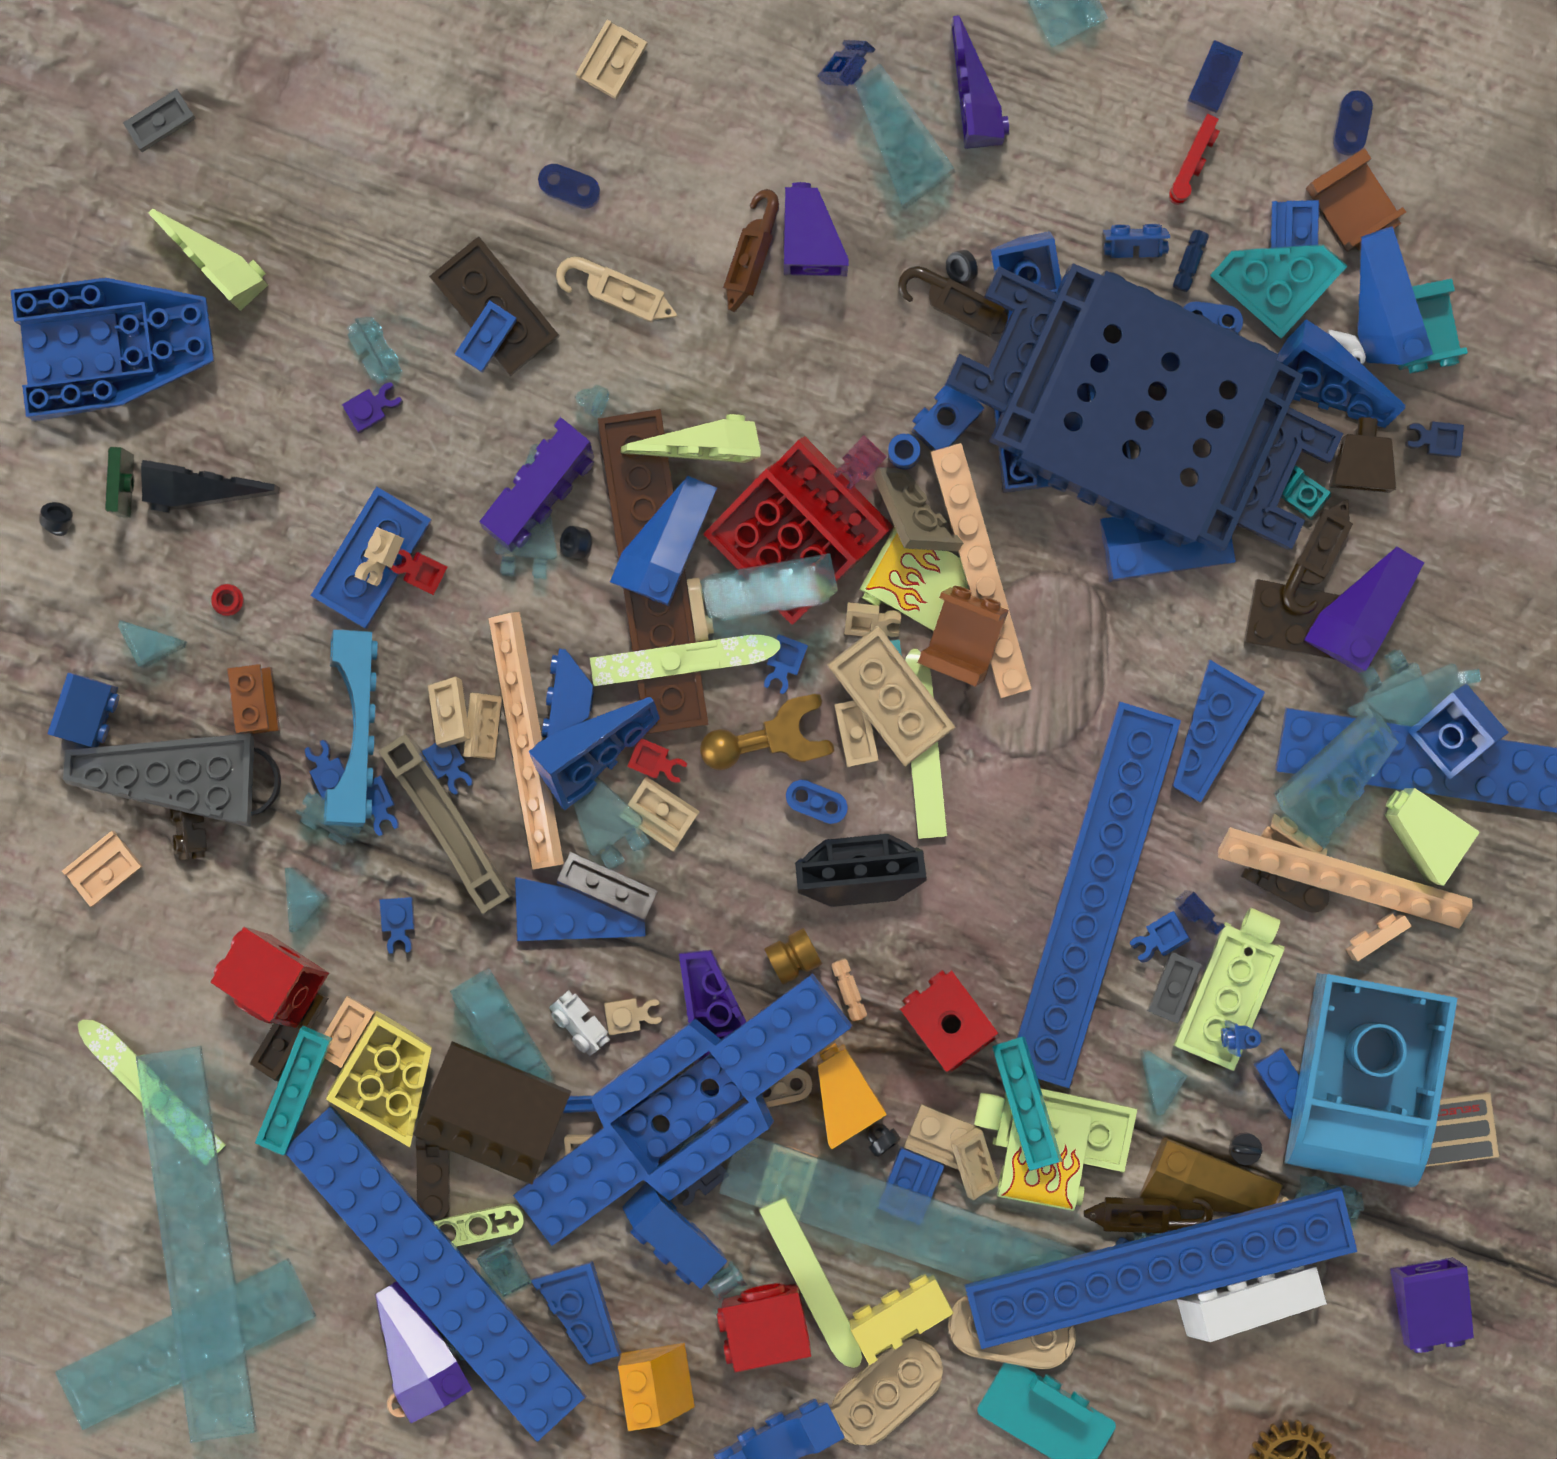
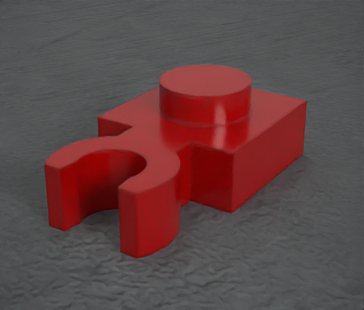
M400 548L398 554L402 556V562L399 565H393L392 568H388L398 574L406 572L403 578L405 582L434 595L448 567L419 552H416L412 560L410 553Z
M641 738L637 742L627 767L655 779L658 778L660 771L665 772L670 781L680 783L681 779L672 774V768L675 765L687 767L688 764L679 758L666 759L669 749Z

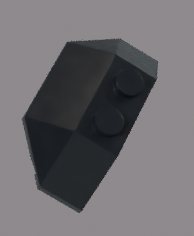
M890 834L826 839L809 851L803 859L800 858L795 862L798 893L830 907L896 901L927 881L923 850L917 847L914 848L905 841Z

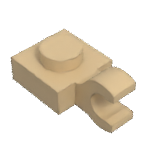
M376 527L364 554V557L369 559L357 567L355 577L365 581L370 573L367 582L378 586L382 580L385 566L392 568L404 538Z

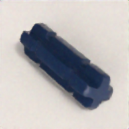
M1194 230L1189 239L1190 245L1186 247L1178 269L1180 273L1176 275L1173 282L1175 289L1183 292L1189 291L1193 282L1191 277L1197 271L1204 252L1202 248L1206 247L1209 238L1207 233L1201 230Z

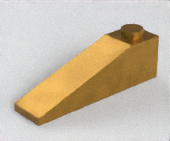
M1163 1137L1139 1196L1151 1199H1169L1179 1209L1204 1211L1202 1206L1193 1203V1198L1197 1197L1208 1201L1213 1207V1211L1242 1213L1275 1204L1283 1185Z

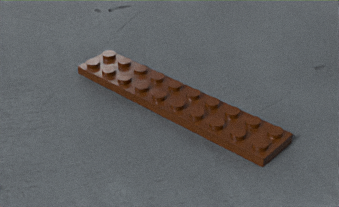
M661 409L598 418L618 558H620L624 549L673 493L668 457L621 453V447L628 443L665 434ZM685 569L670 606L623 588L633 652L696 643ZM701 671L637 680L640 700L651 697L654 700L660 717L646 734L709 725Z

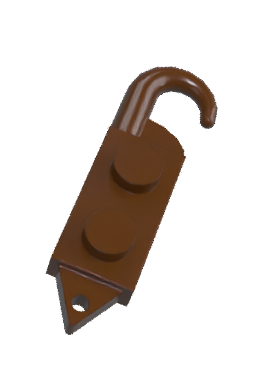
M770 189L759 191L750 203V208L755 209L762 199H767L763 218L751 221L746 228L742 229L723 286L727 290L728 310L734 313L749 295H754L773 237L771 232L779 211V199L776 193Z

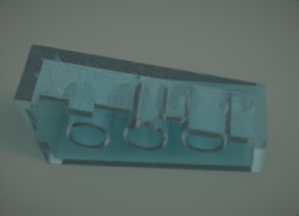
M878 64L856 80L854 84L901 205L905 210L956 173V171L883 66Z
M830 553L710 574L700 581L708 617H720V621L738 618L739 614L750 613V616H756L771 610L780 609L785 611L797 607L824 604L829 602V598L838 591Z

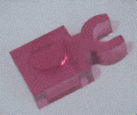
M863 435L842 457L845 463L835 471L834 476L837 478L842 473H846L850 477V482L846 487L852 489L861 478L865 481L887 456Z

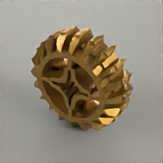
M1282 1420V1430H1278L1274 1423L1271 1424L1270 1430L1273 1433L1268 1436L1264 1431H1261L1259 1435L1264 1442L1262 1444L1256 1441L1252 1443L1253 1448L1259 1452L1248 1455L1249 1459H1305L1307 1454L1305 1449L1310 1444L1314 1448L1316 1459H1336L1334 1454L1327 1453L1332 1448V1445L1328 1441L1322 1442L1325 1435L1321 1431L1314 1433V1426L1311 1424H1307L1302 1430V1422L1300 1420H1295L1292 1429L1287 1420ZM1298 1440L1297 1443L1293 1442L1287 1450L1275 1448L1282 1442Z

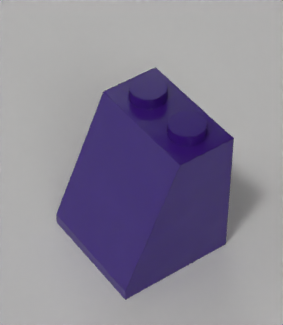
M806 182L792 183V187H785L784 275L847 277L849 259L818 188H811V184Z
M1450 1257L1390 1268L1405 1346L1410 1350L1414 1349L1415 1353H1424L1434 1350V1345L1446 1343V1347H1457L1464 1345L1465 1340L1474 1338L1469 1278L1466 1265Z

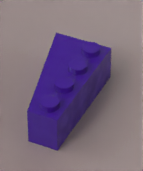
M561 417L554 424L558 431L552 439H543L537 446V452L534 455L535 461L532 464L527 463L523 465L516 473L513 480L514 488L512 490L509 487L505 488L479 521L482 529L511 553L516 547L520 549L528 542L532 535L530 533L532 528L537 523L541 525L548 519L552 513V505L558 499L561 501L565 499L573 489L572 482L578 475L582 477L586 475L594 464V461H592L594 454L590 441Z

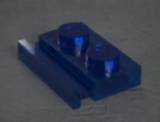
M844 40L842 42L845 46L844 49L833 54L817 77L826 85H852L863 73L861 68L867 62L864 56L867 53H873L876 49L867 41Z
M1185 890L1176 898L1181 903L1178 910L1190 922L1206 924L1207 927L1204 930L1207 933L1217 935L1226 927L1223 923L1213 920L1216 915L1194 891Z

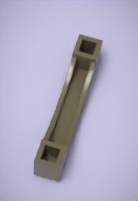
M404 734L379 750L395 778L398 779L437 837L481 913H487L512 897V893L412 736Z

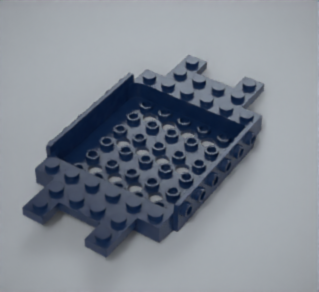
M1073 263L1067 268L1055 294L1000 266L996 269L984 298L1012 311L988 367L959 354L944 385L1002 412L989 442L1018 455L1013 463L1020 466L1019 471L1033 478H1037L1039 475L1049 480L1048 485L1059 491L1065 492L1068 489L1078 494V500L1092 506L1098 503L1107 508L1105 511L1107 514L1118 519H1123L1125 516L1135 521L1134 526L1148 533H1152L1154 530L1164 535V541L1177 547H1181V544L1186 545L1197 541L1218 552L1226 550L1237 525L1287 550L1293 549L1305 520L1277 507L1301 451L1328 464L1332 461L1344 434L1289 407L1303 377L1302 374L1277 361L1279 354L1268 350L1264 345L1252 342L1231 329L1223 328L1202 315L1194 314L1173 301L1161 298L1149 289L1137 286L1116 273L1105 271L1100 275ZM1114 325L1120 330L1121 338L1119 342L1112 344L1105 340L1103 332L1107 326ZM1171 353L1178 358L1179 365L1175 371L1170 372L1163 368L1161 360L1165 354ZM1096 354L1103 355L1108 362L1106 371L1102 373L1095 372L1090 365L1091 358ZM1229 381L1235 385L1236 395L1233 399H1224L1220 395L1219 387L1222 382ZM1154 382L1161 383L1166 391L1165 397L1160 401L1153 400L1148 393L1149 386ZM1086 383L1093 387L1095 395L1092 401L1084 402L1079 399L1077 389L1081 384ZM1216 410L1222 414L1223 424L1220 428L1214 429L1207 424L1206 416L1209 411ZM1144 411L1151 415L1153 422L1148 430H1142L1137 427L1135 417L1139 412ZM1068 413H1076L1081 418L1082 423L1079 430L1070 431L1065 427L1064 418ZM1198 439H1203L1210 445V453L1205 458L1196 456L1193 451V445ZM1126 441H1134L1139 446V455L1135 459H1128L1123 455L1122 446ZM1186 468L1192 469L1197 475V482L1193 487H1186L1180 481V474Z

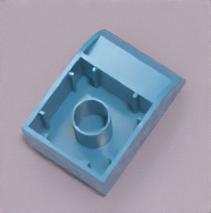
M1317 973L1284 1164L1415 1187L1423 1175L1433 1143L1458 998Z

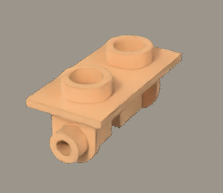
M1274 814L1271 826H1267L1261 834V837L1327 855V848H1325V844L1318 837L1311 834L1307 836L1298 830L1295 822L1287 817L1280 818Z

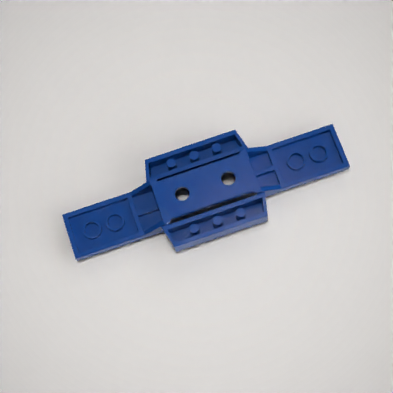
M813 973L722 1039L718 1038L698 1020L693 1019L599 1089L591 1097V1100L603 1127L538 1175L532 1185L526 1184L513 1196L551 1246L642 1180L646 1181L670 1201L768 1130L774 1120L761 1093L844 1034L853 1025ZM706 1052H711L630 1113L624 1114ZM705 1079L715 1080L719 1085L718 1094L714 1096L705 1094L702 1090V1082ZM744 1097L747 1101L660 1164L661 1157ZM657 1115L665 1116L670 1122L669 1130L665 1132L657 1131L653 1126V1118Z

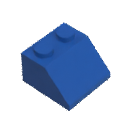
M67 673L47 734L86 746L98 747L99 743H104L107 738L109 725L106 723L110 712H115L120 695L116 694L118 687L83 675Z
M1467 683L1452 692L1408 730L1449 780L1453 779L1509 733Z

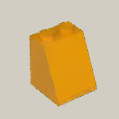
M836 1043L819 1052L821 1058L817 1060L827 1140L831 1149L887 1115L883 1105L846 1046L842 1044L838 1047Z
M685 1343L621 1353L618 1370L628 1431L662 1426L695 1407Z

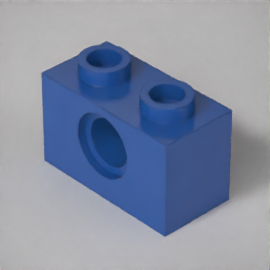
M945 385L934 397L938 402L929 411L924 407L912 420L916 424L912 429V433L931 451L951 446L979 417L985 407L977 400ZM942 410H948L953 413L955 421L949 426H944L938 422L937 414Z

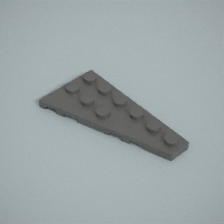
M251 733L65 750L63 780L68 785L251 827L254 737Z

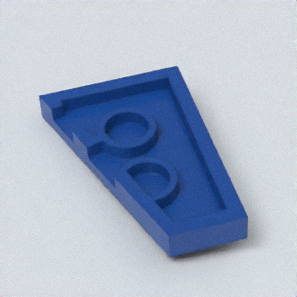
M593 1261L531 1280L536 1290L539 1289L548 1302L547 1305L552 1313L558 1316L567 1329L566 1333L588 1364L614 1358L621 1354Z

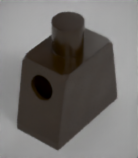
M1361 417L1358 419L1357 435L1346 434L1342 437L1329 488L1384 493L1396 490L1392 439L1376 437L1378 419Z

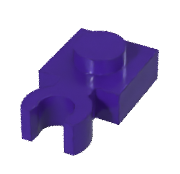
M392 382L384 384L376 396L368 389L342 404L358 433L387 418L382 409L386 407L396 408L402 404L403 400L401 397H397L392 401L386 398L387 392L395 388Z

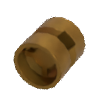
M804 928L789 935L787 943L778 941L764 948L782 985L796 979L799 976V970L802 969L805 972H809L822 965Z

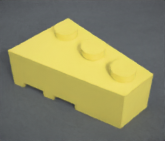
M923 1274L909 1282L910 1288L900 1293L897 1289L881 1297L882 1303L871 1308L870 1305H866L852 1313L854 1318L849 1320L850 1329L869 1365L878 1360L876 1358L877 1354L890 1347L893 1350L903 1345V1340L916 1333H923L954 1314L934 1275L927 1278L926 1274Z

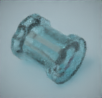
M733 1260L728 1262V1267L715 1274L707 1282L719 1302L724 1300V1295L738 1286L744 1287L747 1285L745 1278Z

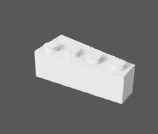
M1304 1265L1177 1299L1186 1335L1207 1342H1213L1327 1304L1317 1267L1311 1265Z

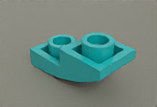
M1295 465L1281 498L1310 520H1313L1332 495L1330 491L1306 476L1304 471Z

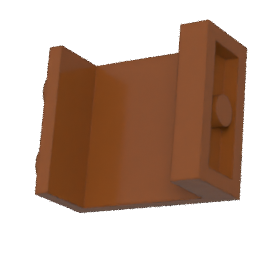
M1365 148L1312 181L1306 188L1313 200H1319V210L1346 252L1356 247L1358 252L1361 251L1362 236L1393 226V229L1401 225L1399 219L1406 213L1403 207L1396 210L1367 165L1372 158Z
M953 586V588L950 587L940 594L939 598L943 599L944 603L929 647L921 651L917 663L976 687L985 681L1009 610L1000 607L1001 603L997 600L987 597L979 599L972 596L970 590L961 586Z
M261 664L227 668L236 733H251L253 735L281 731L272 668H261Z

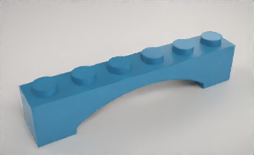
M333 630L331 634L330 667L338 669L349 694L353 716V737L347 766L335 789H327L325 792L324 825L363 827L365 819H371L372 800L366 799L367 787H372L373 768L367 767L368 755H373L374 736H369V723H374L375 704H370V691L375 692L376 672H371V660L377 659L378 642L372 641V632Z

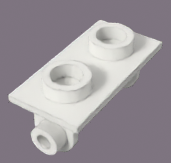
M567 991L549 1007L553 1012L551 1013L553 1020L561 1028H566L573 1036L572 1041L581 1052H586L591 1056L600 1049L599 1047H602L610 1040L606 1035L608 1031L595 1016H592L586 1022L582 1020L581 1017L590 1010L576 993L572 995L570 991Z

